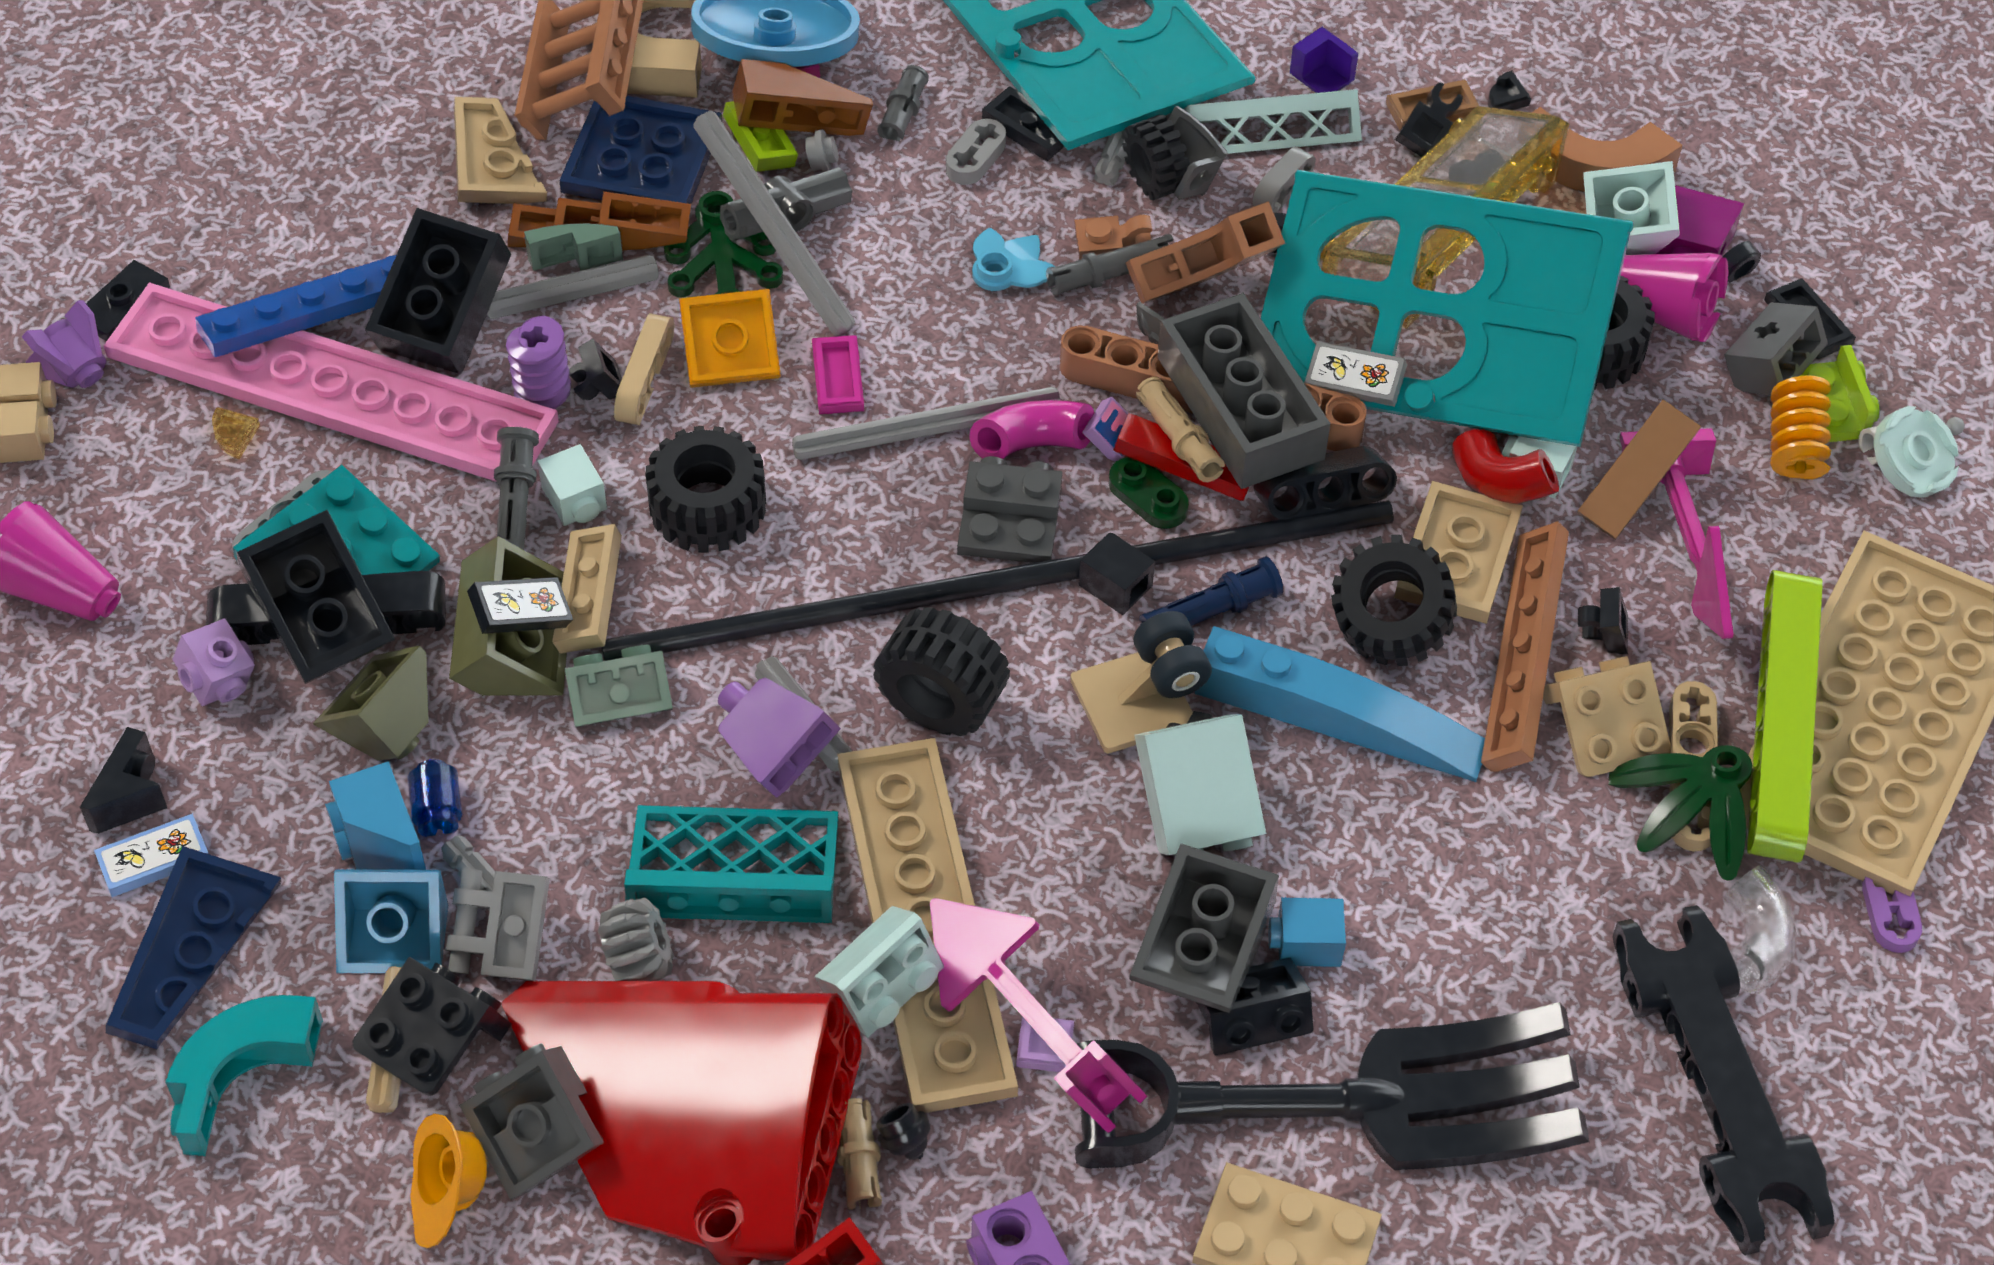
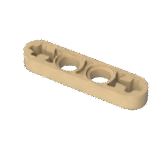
M1686 681L1679 684L1674 690L1669 706L1670 753L1691 754L1703 757L1710 749L1718 746L1717 699L1712 689L1704 683ZM1687 698L1696 699L1697 706H1700L1696 721H1688L1690 705L1686 702ZM1685 738L1697 739L1703 743L1706 751L1701 754L1689 753L1683 749L1680 741ZM1680 782L1670 784V792L1681 785ZM1708 801L1697 815L1698 828L1702 829L1701 834L1691 833L1690 826L1686 825L1672 837L1677 845L1689 851H1702L1710 847L1709 816L1712 801Z

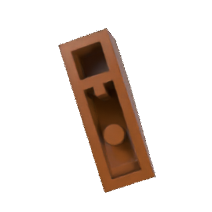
M741 59L732 91L738 125L746 127L810 133L823 129L826 134L863 135L873 107L871 98L778 62Z

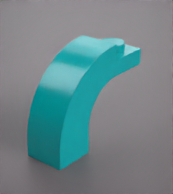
M276 995L252 999L214 1016L187 1040L175 1057L165 1082L175 1104L170 1122L171 1134L177 1137L184 1155H206L219 1100L226 1088L237 1077L253 1068L269 1064L313 1066L323 1022L316 997Z

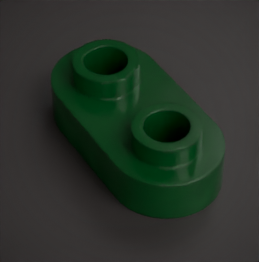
M1130 457L1122 458L1111 466L1108 482L1111 492L1150 525L1161 529H1170L1179 526L1185 521L1189 506L1186 493L1155 467ZM1127 474H1136L1138 476L1132 477L1128 476ZM1166 500L1171 503L1165 504L1161 503L1160 501Z

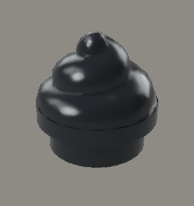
M905 1103L891 1109L877 1121L876 1127L880 1132L878 1141L884 1150H888L896 1156L904 1155L909 1160L923 1158V1152L927 1146V1136L930 1131V1122L923 1111H917L913 1103Z

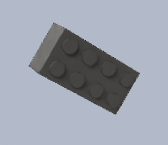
M1244 293L1161 320L1157 357L1199 424L1208 434L1210 441L1241 489L1325 460L1331 423Z

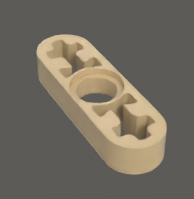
M651 313L646 317L616 394L614 405V418L616 421L640 425L654 389L650 386L655 374H660L673 340L674 319L672 317Z

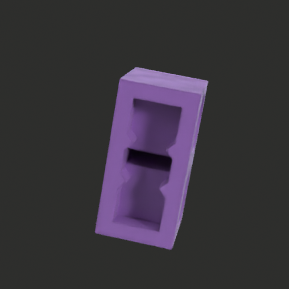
M1032 1191L972 1216L971 1238L966 1240V1244L974 1265H1070ZM1002 1235H1013L1019 1238L1021 1242L1014 1246H1004L995 1239Z

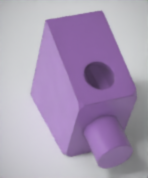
M765 677L759 679L749 691L740 683L731 682L724 687L718 697V704L729 713L719 724L718 731L754 778L776 798L793 784L841 729L820 707Z

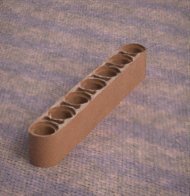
M1082 325L1073 326L1062 335L1060 370L1066 379L1138 399L1136 392H1141L1138 390L1139 384L1147 378L1158 377L1183 410L1192 413L1157 357L1158 344ZM1304 383L1331 423L1327 449L1339 451L1359 447L1362 442L1367 413L1365 404L1359 398Z

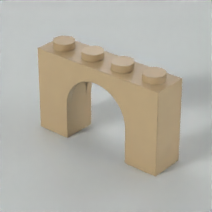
M644 0L641 13L660 7L692 8L695 0ZM638 33L627 94L697 98L702 71L700 43L697 40L654 38Z

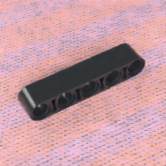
M408 571L362 575L392 634L417 633V629L435 628V631H440L445 626V580L439 574L431 571ZM248 583L217 586L207 594L206 625L225 618L239 641H244L247 645L270 644V640L278 639Z

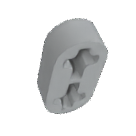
M980 119L973 122L946 156V175L954 183L961 185H970L978 182L1006 147L1005 127L993 119ZM979 138L986 139L984 143L980 146ZM970 158H973V165H965Z
M1292 147L1258 184L1252 200L1253 206L1269 201L1273 212L1277 213L1291 197L1296 171L1313 172L1316 158L1298 147Z

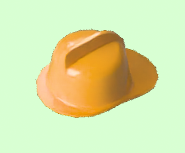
M436 1113L426 1117L418 1127L413 1150L414 1171L410 1193L415 1241L417 1245L424 1248H431L442 1241L452 1225L455 1213L469 1208L483 1190L487 1176L485 1151L474 1132L455 1130L453 1124L446 1116Z

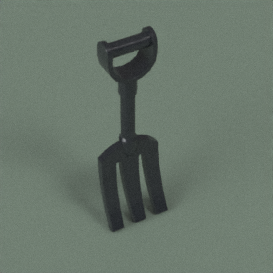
M1560 1002L1526 1011L1468 1022L1424 1027L1379 1029L1365 1049L1356 1078H1345L1339 1083L1221 1085L1220 1081H1176L1174 1071L1158 1053L1142 1044L1122 1040H1094L1126 1073L1133 1074L1149 1083L1160 1096L1164 1114L1157 1124L1143 1133L1116 1137L1115 1128L1108 1134L1080 1106L1083 1141L1075 1147V1160L1078 1165L1088 1169L1119 1168L1139 1164L1162 1150L1173 1132L1174 1125L1221 1124L1222 1119L1343 1117L1346 1121H1360L1361 1127L1374 1150L1393 1170L1442 1168L1495 1162L1555 1151L1590 1141L1585 1115L1578 1107L1543 1115L1495 1122L1409 1127V1122L1486 1112L1543 1099L1580 1088L1576 1062L1569 1054L1528 1063L1479 1070L1402 1074L1401 1070L1453 1064L1500 1055L1570 1036L1567 1010ZM1093 1040L1084 1041L1077 1045L1084 1050ZM1113 1110L1108 1117L1115 1124Z

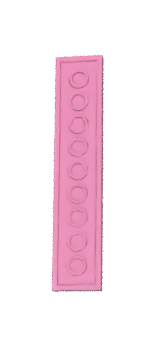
M148 283L104 344L106 356L109 359L495 482L494 469L500 464L501 444L497 442L498 430L505 427H523L536 431L539 434V444L533 449L534 464L559 423L558 412L555 409L303 330L215 358L197 332L195 317L220 308H226V306L152 283Z

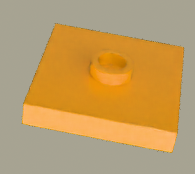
M769 289L679 298L690 388L781 378Z

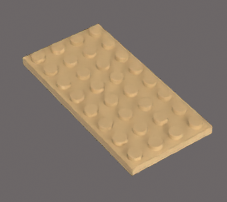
M1865 530L1861 534L1821 612L1809 831L1804 855L1861 881L1868 877L1873 880L1875 887H1883L1885 892L1893 895L1895 890L1911 896L1994 717V585ZM1753 745V747L1751 748V750H1750V752H1749V754H1748L1749 757L1751 758L1752 766H1753L1754 745ZM1752 774L1750 779L1740 789L1747 829Z

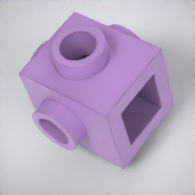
M225 618L181 635L172 659L178 668V676L183 687L188 692L194 693L201 706L217 700L226 703L239 697L246 690V685L255 666L253 654L249 646L244 641H239Z

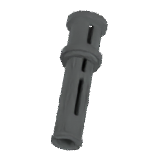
M505 427L497 431V442L501 444L500 464L494 469V479L500 486L497 536L524 550L528 489L536 482L537 474L532 469L533 449L539 444V434L528 428Z

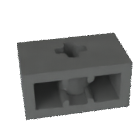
M1771 302L1724 354L1734 387L1743 392L1771 395L1773 387L1779 382L1800 376L1828 344L1818 307Z

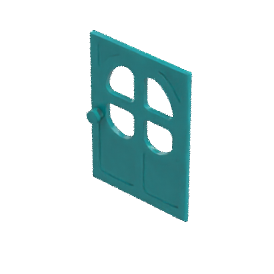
M943 0L1015 88L1022 93L1031 107L1067 150L1125 130L1127 126L1159 114L1160 116L1172 113L1175 106L1184 109L1189 105H1195L1252 85L1256 81V76L1186 0H1144L1151 7L1153 13L1147 21L1130 29H1115L1102 24L1087 7L1103 0H1036L1004 11L995 9L989 0ZM1054 17H1063L1072 24L1083 38V41L1071 50L1042 52L1026 46L1021 41V35L1017 30ZM1014 52H1016V53L1019 54V55H1018L1017 57H1015V58H1014Z
M1297 170L1281 233L1285 244L1277 249L1261 320L1303 383H1305L1316 344L1307 332L1305 316L1310 305L1318 299H1330L1377 308L1379 310V318L1370 352L1395 356L1402 325L1407 316L1420 314L1452 320L1461 326L1466 338L1465 349L1458 363L1449 372L1433 380L1404 377L1395 407L1361 400L1365 404L1366 409L1581 447L1630 232H1632L1634 224L1633 221ZM1391 220L1399 224L1400 232L1390 273L1385 280L1379 282L1328 274L1321 270L1319 262L1322 250L1330 240L1340 233L1370 221ZM1436 228L1461 231L1477 240L1484 254V271L1479 281L1471 289L1464 293L1449 294L1419 289L1414 286L1413 281L1423 239L1429 231Z

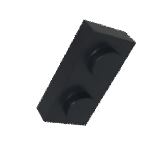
M1010 86L982 108V119L997 120L1005 127L1008 138L1045 161H1049L1065 147L1031 107L1022 93Z

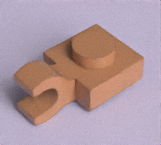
M1118 215L1075 219L1079 260L1086 253L1094 252L1096 255L1151 240L1152 224L1150 216L1137 215L1122 225H1119Z

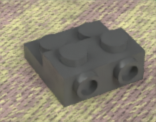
M995 456L985 457L980 462L970 461L964 492L957 555L1029 563L1052 560L1063 471H1056L1051 465L1041 461L1031 462L1027 467L1010 466L1003 459Z
M538 1044L529 1048L514 1059L518 1067L505 1075L502 1071H498L480 1080L473 1086L476 1094L459 1105L474 1134L481 1142L485 1154L510 1200L519 1198L604 1143L580 1100L582 1096L587 1094V1091L562 1046L545 1049L543 1044Z

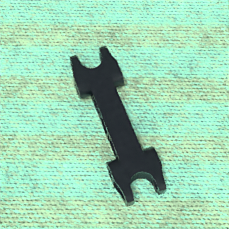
M1697 905L1682 908V916L1677 924L1686 947L1677 951H1665L1653 946L1643 935L1638 923L1632 919L1618 921L1613 933V943L1620 966V982L1635 1017L1641 1018L1660 1013L1668 1034L1674 1033L1681 1050L1676 1052L1687 1079H1693L1719 1141L1718 1144H1715L1718 1153L1705 1155L1700 1158L1699 1173L1715 1213L1731 1232L1741 1253L1745 1256L1760 1252V1246L1766 1240L1765 1225L1758 1202L1765 1199L1781 1200L1798 1210L1813 1240L1828 1237L1835 1221L1827 1187L1826 1170L1812 1139L1807 1134L1783 1137L1724 1000L1737 997L1740 991L1738 970L1725 939L1712 925L1706 913Z

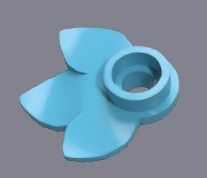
M988 228L973 243V252L976 257L972 268L973 280L978 286L986 290L1000 291L1011 285L1024 288L1035 287L1047 281V268L1055 267L1048 262L1038 260L1040 240L1037 235L1004 241L997 231Z

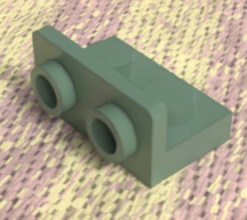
M640 645L622 649V658L603 661L602 653L573 658L574 667L564 669L575 728L673 710L663 652H651L650 645Z

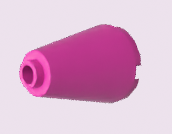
M1716 253L1625 255L1621 276L1629 279V285H1638L1643 290L1642 297H1649L1652 303L1651 311L1655 312V323L1692 341L1706 342L1720 316V313L1713 312L1717 299H1725L1728 282V261L1722 257L1723 255Z
M25 501L13 508L1 520V592L89 621H95L100 615L106 618L113 613L121 599V594L117 592L119 588L118 580L43 506Z

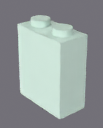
M1229 714L1134 735L1159 853L1165 855L1174 854L1175 859L1180 844L1203 851L1205 847L1222 844L1223 851H1233L1253 846L1252 837L1266 834L1242 714Z

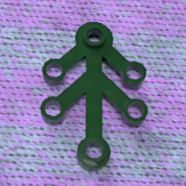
M711 191L704 194L695 208L696 221L688 227L686 242L664 246L666 261L675 265L683 264L691 257L690 248L708 233H711L712 242L684 268L669 275L667 280L668 290L673 296L687 297L691 295L695 289V282L714 264L718 292L715 294L741 292L736 289L733 263L756 276L757 283L763 288L773 289L782 284L783 269L779 264L761 259L730 241L729 237L725 234L720 213L715 212H720L722 205L733 201L729 194L722 191ZM764 232L744 238L752 243L753 251L760 256H770L776 252L772 243L766 246L758 244L762 240H769ZM676 248L684 250L680 254H673L670 251ZM768 272L777 274L773 278H766L762 275ZM678 281L688 282V284L683 287H678L674 285Z

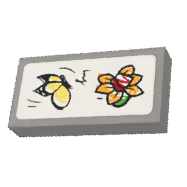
M1317 341L1305 383L1349 394L1360 400L1395 407L1407 368V362L1405 358Z

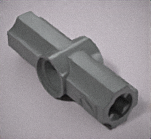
M839 167L794 182L783 175L775 176L764 184L796 232L805 228L812 220L813 215L850 203L852 199V189L849 185L847 174ZM742 199L728 202L720 207V219L723 223L725 234L732 241L764 232Z

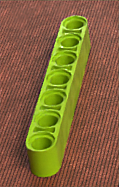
M1772 570L1766 587L1763 610L1747 853L1800 863L1803 859L1809 831L1823 589L1822 578Z

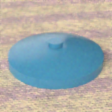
M695 0L691 9V31L695 39L708 50L739 62L741 59L784 63L792 67L820 64L848 53L854 48L859 39L860 17L855 7L847 0Z

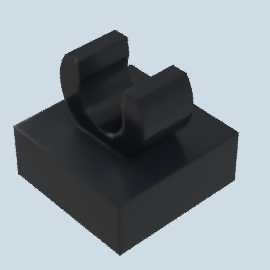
M592 338L578 347L582 362L573 365L569 369V376L576 382H583L573 388L574 392L582 400H591L599 392H602L609 400L615 399L622 380L617 362Z
M1620 587L1600 589V607L1586 605L1578 608L1577 624L1578 627H1582V638L1604 640L1608 653L1628 654V613Z

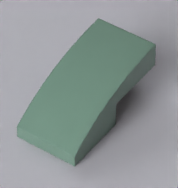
M564 224L524 231L527 256L533 271L575 259L580 271L623 260L620 232L616 226Z

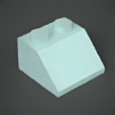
M1673 161L1583 172L1587 214L1633 221L1634 226L1632 232H1630L1625 255L1656 254L1680 235Z

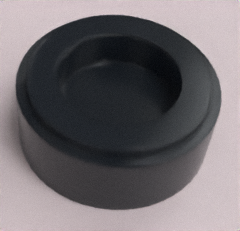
M1744 241L1734 246L1723 256L1728 261V282L1731 283L1751 273L1759 264L1761 253L1750 241Z

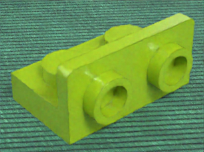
M1851 345L1840 347L1835 362L1810 364L1800 375L1822 377L1828 380L1831 385L1830 392L1825 395L1831 401L1829 410L1825 411L1831 417V422L1826 427L1831 434L1829 442L1859 439L1863 429L1873 427L1874 422L1878 421L1880 414L1878 399L1875 395H1871L1866 383L1864 364L1860 360L1857 361Z

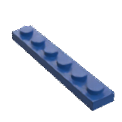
M396 255L195 317L197 332L216 358L374 308Z

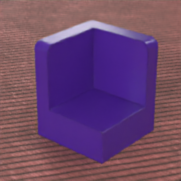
M1322 26L1293 45L1289 73L1315 93L1339 91L1355 80L1358 53Z

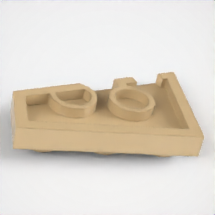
M454 97L458 202L502 204L546 202L547 191L542 182H538L532 172L533 165L528 155L522 153L516 141V132L499 99Z

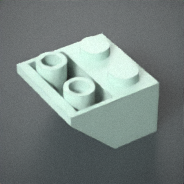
M891 906L824 967L815 978L823 993H838L857 1023L859 1030L868 1038L878 1028L889 1025L898 1015L900 1008L917 992H922L929 988L936 980L938 973L944 968V965L922 919L915 912Z

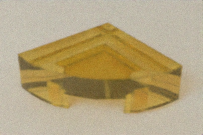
M216 407L212 416L213 433L215 434V440L220 444L219 447L228 455L240 460L260 427L259 419L220 407Z

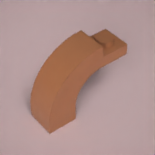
M1541 107L1528 115L1523 142L1534 156L1546 159L1543 169L1544 175L1564 186L1585 192L1583 172L1673 161V171L1675 172L1683 144L1651 121L1633 134L1622 139L1611 141L1590 139L1574 132Z
M1268 201L1230 215L1218 224L1193 236L1130 259L1126 262V266L1139 299L1144 304L1241 267L1284 245L1285 241Z

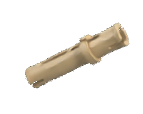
M1150 377L1142 381L1138 386V390L1141 392H1136V396L1145 408L1148 409L1164 433L1170 438L1172 449L1177 457L1186 460L1202 482H1211L1217 479L1224 470L1220 467H1225V463L1209 444V437L1206 431L1201 426L1193 424L1180 404L1169 393L1161 379Z

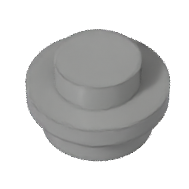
M823 129L815 131L814 136L806 137V153L811 169L813 171L822 170L823 172L832 170L831 163L838 162L839 160L834 137H827Z

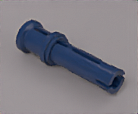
M1265 556L1257 560L1256 566L1236 574L1232 571L1224 573L1219 578L1217 584L1169 603L1159 609L1141 614L1139 620L1143 623L1159 613L1177 611L1184 614L1190 625L1193 626L1229 610L1232 613L1246 611L1248 604L1269 595L1272 598H1277L1283 595V582L1274 562Z

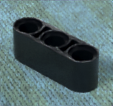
M1359 446L1326 453L1325 460L1253 485L1255 495L1274 517L1281 520H1291L1386 499L1396 487L1397 476L1395 470L1375 449L1369 446ZM1375 468L1374 473L1369 478L1363 480L1365 473ZM1332 477L1325 487L1318 489L1324 479ZM1287 486L1286 491L1281 496L1274 498L1277 490Z

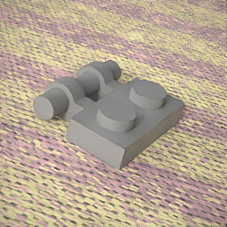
M463 868L460 888H454L452 904L457 905L453 935H448L446 951L451 952L448 970L453 973L468 974L471 954L483 955L481 975L536 981L550 878L547 876L495 871L492 891L480 890L483 871ZM478 908L490 909L486 938L474 937Z

